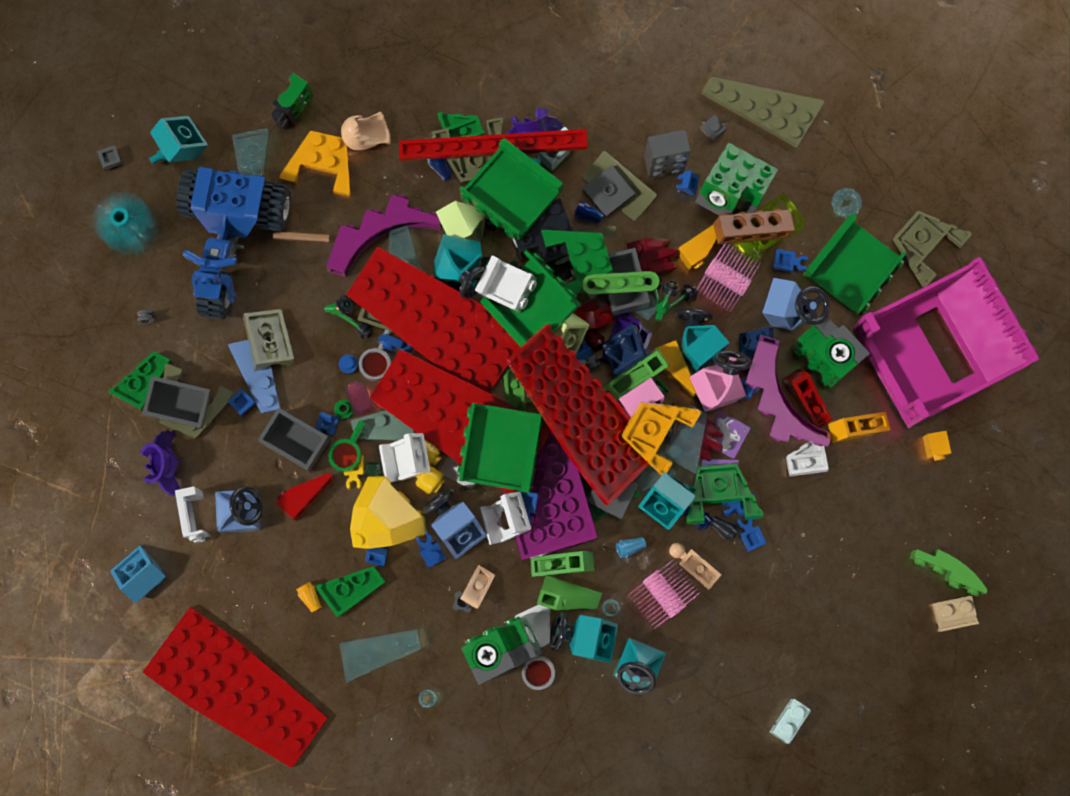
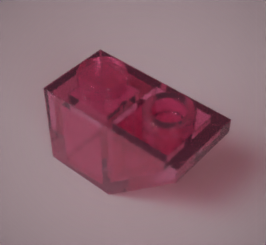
M355 381L348 384L345 391L356 416L375 410L363 382Z

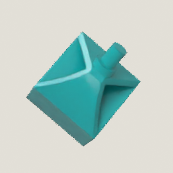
M189 116L161 118L150 132L160 150L149 159L152 164L160 160L177 162L197 159L208 144Z
M664 472L638 507L667 530H670L695 498L693 494L694 486L683 484L680 480Z

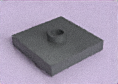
M612 165L583 187L584 192L605 217H608L635 195L634 191Z
M632 481L610 505L605 506L593 489L587 502L622 519L638 483Z

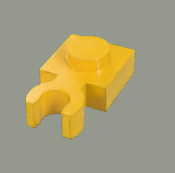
M357 455L344 456V468L353 465ZM363 455L361 463L356 469L344 473V476H349V479L346 481L348 489H351L352 482H357L358 489L362 488L359 476L364 475Z

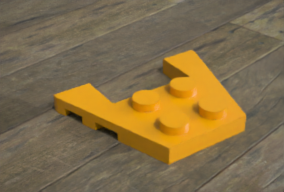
M310 131L280 174L279 179L280 181L296 184L301 167L337 174L333 192L350 197L348 146H346L341 137Z
M640 401L623 431L622 437L662 475L664 472L667 473L673 462L656 452L674 420L676 419L693 427L701 411L694 408Z

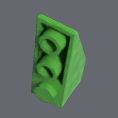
M546 575L537 604L554 610L597 609L602 593Z

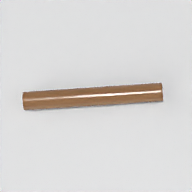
M273 231V239L330 242V235Z

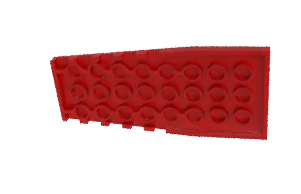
M381 247L375 249L347 292L348 297L435 366L488 393L508 366L506 360L520 348L518 343L480 302L473 298L462 299L459 291L385 251Z
M544 325L506 361L569 459L604 505H610L649 463L622 437V433L631 419L627 412L609 392H605L601 387L602 383L597 378L594 379L588 372L589 368L577 360L575 352L569 350L564 345L562 337L560 335L557 336L550 329L551 325Z
M403 350L398 351L370 396L372 401L376 402L413 431L423 433L426 440L460 465H462L463 457L460 456L461 448L466 442L464 429L469 424L467 411L469 406L472 407V403L521 411L506 401ZM544 424L542 425L538 454L552 433L551 429ZM497 487L507 494L514 493L516 491L512 489Z
M189 607L142 672L190 708L290 768L296 765L328 719L326 715L307 701L297 690L293 689L240 641L192 607Z

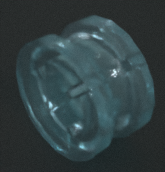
M609 599L603 603L602 611L606 616L614 617L619 613L620 605L616 600ZM607 603H609V605L611 603L615 604V613H613V611L611 612V614L607 612Z
M424 690L419 695V702L423 707H432L437 701L436 693L432 690ZM425 693L433 695L431 704L423 702Z

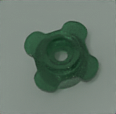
M380 462L366 463V468L363 472L368 473V476H378L383 472V467H381Z

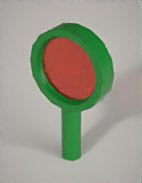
M359 420L350 439L338 440L330 447L328 453L329 462L338 471L344 473L351 472L361 463L362 451L356 442L366 425L365 422Z

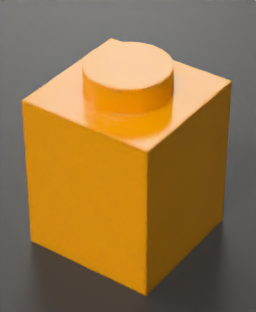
M947 431L929 433L923 436L927 459L934 458V461H941L951 454Z

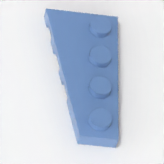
M249 340L228 344L261 414L275 412L277 408H280L272 365L259 369V371H254Z

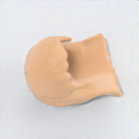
M381 112L367 118L351 116L345 120L341 127V136L344 143L353 150H366L382 143L391 144L389 130L384 115Z

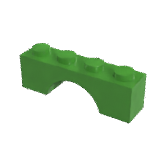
M656 348L647 355L648 357L610 380L602 388L618 401L619 398L639 384L667 368L669 362L661 350Z

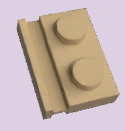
M972 596L932 604L939 632L979 624Z

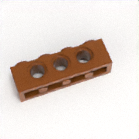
M780 208L768 212L759 210L755 213L740 212L733 215L724 213L719 215L713 223L718 245L789 238L795 231L790 210Z

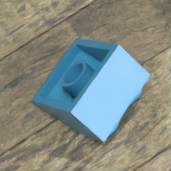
M141 545L110 571L120 590L135 603L144 598L152 588L159 585L166 577L159 565Z

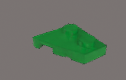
M437 113L442 128H448L450 137L484 135L478 116Z

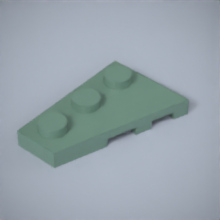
M386 410L350 420L353 431L359 420L366 423L358 440L399 441L404 439V435L414 433L410 427Z

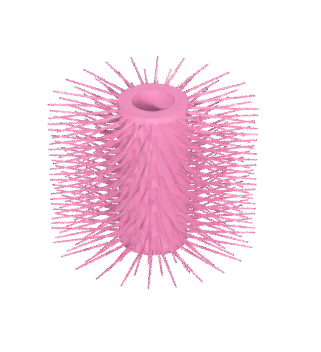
M726 243L716 258L710 263L705 276L697 288L698 290L706 276H708L701 291L708 280L712 278L704 294L713 280H715L709 293L715 284L719 282L711 297L719 285L722 284L716 297L724 286L726 288L720 298L726 289L729 288L723 301L730 290L733 291L730 297L734 292L736 293L733 300L737 294L743 296L752 282V277L748 278L749 274L747 277L744 276L745 273L741 274L747 262L740 273L738 270L743 261L737 270H734L740 258L735 266L731 268L739 252L730 266H728V263L735 251L726 264L724 262L732 248L723 262H721L729 245L718 260Z
M657 570L646 578L643 584L653 595L652 598H655V601H658V604L664 609L663 611L668 614V617L660 623L662 624L669 617L672 618L685 608L686 604L692 599L684 604L683 601L689 596L681 600L682 596L679 597L673 587L670 586L665 577L660 573L661 570Z

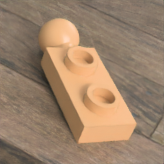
M681 543L671 545V556L682 559L678 565L709 590L721 574L692 549L687 554L685 547Z

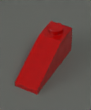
M601 297L581 304L573 312L590 324L588 329L598 328L613 322L610 305Z
M797 369L783 378L790 393L813 425L822 428L833 420L809 373Z
M327 473L292 487L287 491H283L277 497L278 501L275 504L296 521L335 477L331 473Z

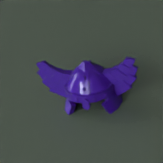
M538 108L535 113L538 119L535 120L525 117L524 122H519L516 116H512L510 120L514 126L507 134L561 131L564 127L562 126L563 123L558 121V118L548 116V110Z
M166 430L156 435L154 442L146 444L140 451L146 457L150 455L149 464H146L145 468L150 469L152 475L146 476L144 481L147 483L158 482L163 492L165 491L168 495L176 497L175 490L182 489L174 475L180 460L177 459L171 450L172 441L176 436L174 430L171 432Z

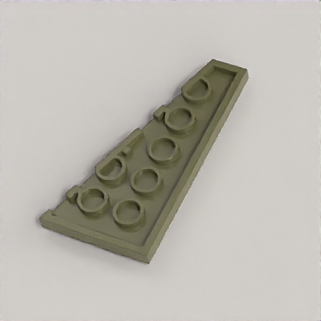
M712 76L701 93L796 148L825 100Z

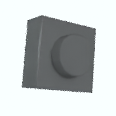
M715 115L700 127L701 131L712 142L727 129Z
M115 145L97 151L104 170L122 164Z

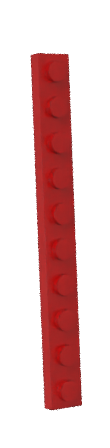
M587 129L399 141L400 161L491 156L499 149V143L503 138L523 153L587 150Z

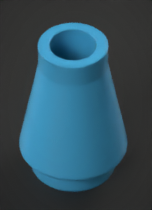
M643 537L620 540L619 543H616V550L620 558L625 557L627 559L641 549L646 548V542Z

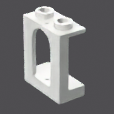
M195 486L175 490L183 537L194 541V543L206 541L205 538L211 537V535L203 530L197 531L192 501L204 499L203 491Z
M521 492L504 494L500 496V501L479 508L490 545L506 542L531 530ZM503 511H505L510 529L508 530L501 523Z

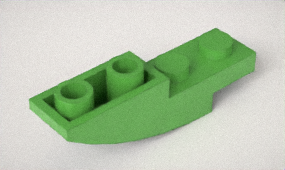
M918 549L912 551L910 559L915 560V564L923 567L928 565L933 567V571L940 574L946 572L944 580L949 582V586L960 589V587L968 590L967 593L974 596L987 593V588L976 574L953 556L939 549L933 551L932 555Z

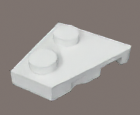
M811 441L786 457L789 476L828 472L829 470L824 445L817 446Z
M536 605L515 616H519L520 619L527 618L540 647L550 643V608Z

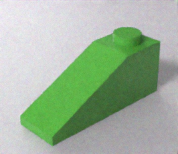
M579 551L532 558V577L595 572L593 552Z

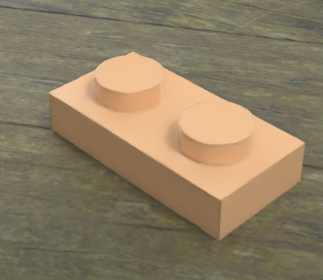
M478 565L460 599L477 609L495 575Z

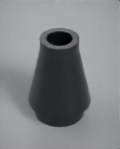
M714 516L709 523V526L725 541L731 542L739 531L735 524L720 519L717 516Z

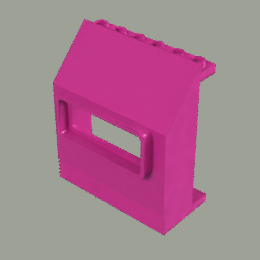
M980 257L974 259L962 269L874 313L869 312L865 314L852 328L859 342L870 353L868 358L908 429L1040 360L1037 349L1029 342L1027 332L1019 325L1017 315L1011 311L1006 296L1001 294L996 279L991 277L988 265ZM934 308H938L974 371L973 374L956 383L950 381L915 319Z

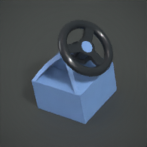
M773 278L762 313L771 326L794 330L802 322L809 325H817L823 322L829 313V300L826 294L817 287L809 286L801 290L796 282ZM814 292L819 296L811 300L807 299L805 294ZM823 301L824 309L821 316L818 318V304H820Z
M243 486L234 491L215 492L218 532L233 533L260 530L263 501L257 490Z
M449 488L427 502L422 507L421 512L427 514L435 510L438 517L431 526L454 558L457 559L487 537V535L464 502L452 507L447 500L454 494V490Z

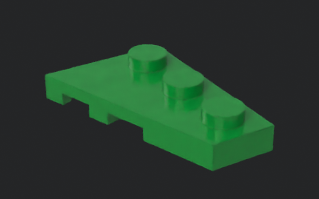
M153 351L136 366L135 370L121 379V382L114 388L112 387L108 392L143 411L151 377L162 378L164 376L165 364H171L172 361Z
M373 566L323 584L315 585V588L336 617L339 618L386 582Z

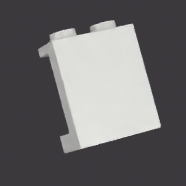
M491 256L475 291L520 313L528 303L527 298L530 292L537 285V277L509 265L497 257Z
M409 433L404 435V439L391 444L379 445L384 476L391 482H401L430 471L423 433Z

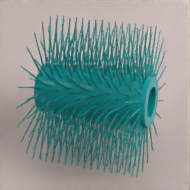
M123 192L124 203L121 204V195L118 205L117 202L113 204L109 202L113 208L112 211L104 206V214L106 215L91 218L104 219L100 220L102 222L96 221V223H102V226L99 225L100 228L98 229L104 234L102 235L104 241L106 240L111 245L113 243L114 247L118 248L119 246L121 250L124 249V244L128 254L127 244H130V252L133 242L134 245L138 243L142 245L137 237L140 236L147 241V231L159 229L145 228L156 224V222H153L154 224L148 223V221L152 222V218L149 217L150 214L147 213L149 209L140 201L139 204L135 200L133 202L131 200L133 197L130 200L127 198L129 202H126Z

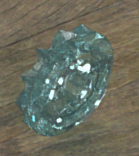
M842 188L832 197L831 205L834 208V212L840 214V217H848L851 213L856 215L859 212L862 200L855 190ZM843 199L845 201L851 200L849 204L850 207H848L847 205L841 207L842 203L844 202Z

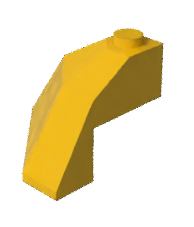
M368 476L353 507L350 526L353 547L371 549L393 546L415 539L416 536L426 535L425 531H427L425 515L420 510L416 511L409 504L411 501L401 491L397 492L387 477Z

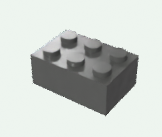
M686 129L648 137L644 153L648 177L660 178L668 173L679 174L685 170L690 154Z
M635 248L608 254L613 269L609 274L642 272ZM647 291L606 294L612 316L648 308L650 304Z
M152 376L142 414L203 429L212 391Z
M277 408L257 441L311 473L329 444L330 439L325 434L282 409Z

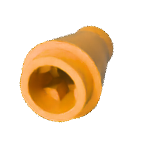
M311 582L296 589L298 591L297 595L311 612L322 607L315 585H312Z

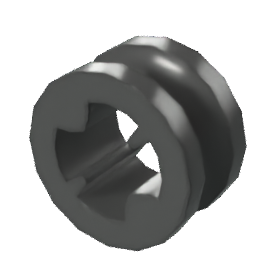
M152 310L138 311L137 315L139 318L137 322L143 324L155 322V318H153L155 312Z

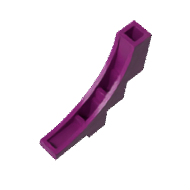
M391 195L384 215L378 210H366L359 230L352 225L340 226L326 267L328 272L347 277L352 264L360 253L380 237L400 229L420 227L442 230L443 226L436 213L431 212L428 214L420 208H410V201L407 200V197Z
M760 335L746 383L755 389L763 388L758 410L765 415H775L770 436L777 441L788 442L790 435L798 440H808L817 446H828L831 440V432L816 427L804 419L792 407L783 393L776 370V354L779 340Z

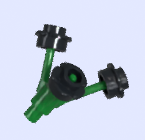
M659 277L658 287L652 290L657 307L655 319L662 321L664 315H667V312L684 299L688 302L696 300L697 288L694 285L685 284L680 291L676 281L668 280L662 283L663 280ZM647 278L645 280V283L647 285H650L651 280ZM662 286V292L666 294L664 301L659 299L658 289ZM677 292H681V297L671 304L668 303L670 296H676Z
M347 295L340 296L336 303L325 305L326 313L337 314V316L357 327L356 334L360 336V339H367L372 334L371 324L365 322L358 324L345 315L353 311L354 301L350 297L348 298Z

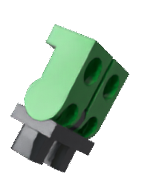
M294 73L289 77L291 84L286 92L281 93L278 101L275 99L272 103L275 109L270 116L274 120V124L283 130L288 123L294 125L296 122L295 118L300 115L314 96L308 82Z

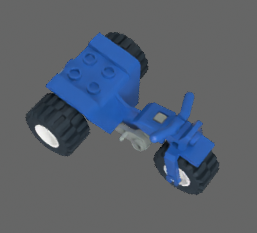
M199 167L198 171L186 169L180 177L177 188L176 204L180 216L199 219L209 233L218 234L216 239L209 238L206 241L202 258L189 250L183 252L185 258L200 266V270H196L191 279L194 290L193 295L196 297L197 313L201 317L224 320L229 313L231 303L235 302L236 292H234L231 273L223 272L221 269L236 265V248H244L243 245L237 244L238 237L246 238L255 223L261 229L280 232L284 230L290 214L291 191L287 184L267 182L265 177L248 176L243 172H222L204 167Z

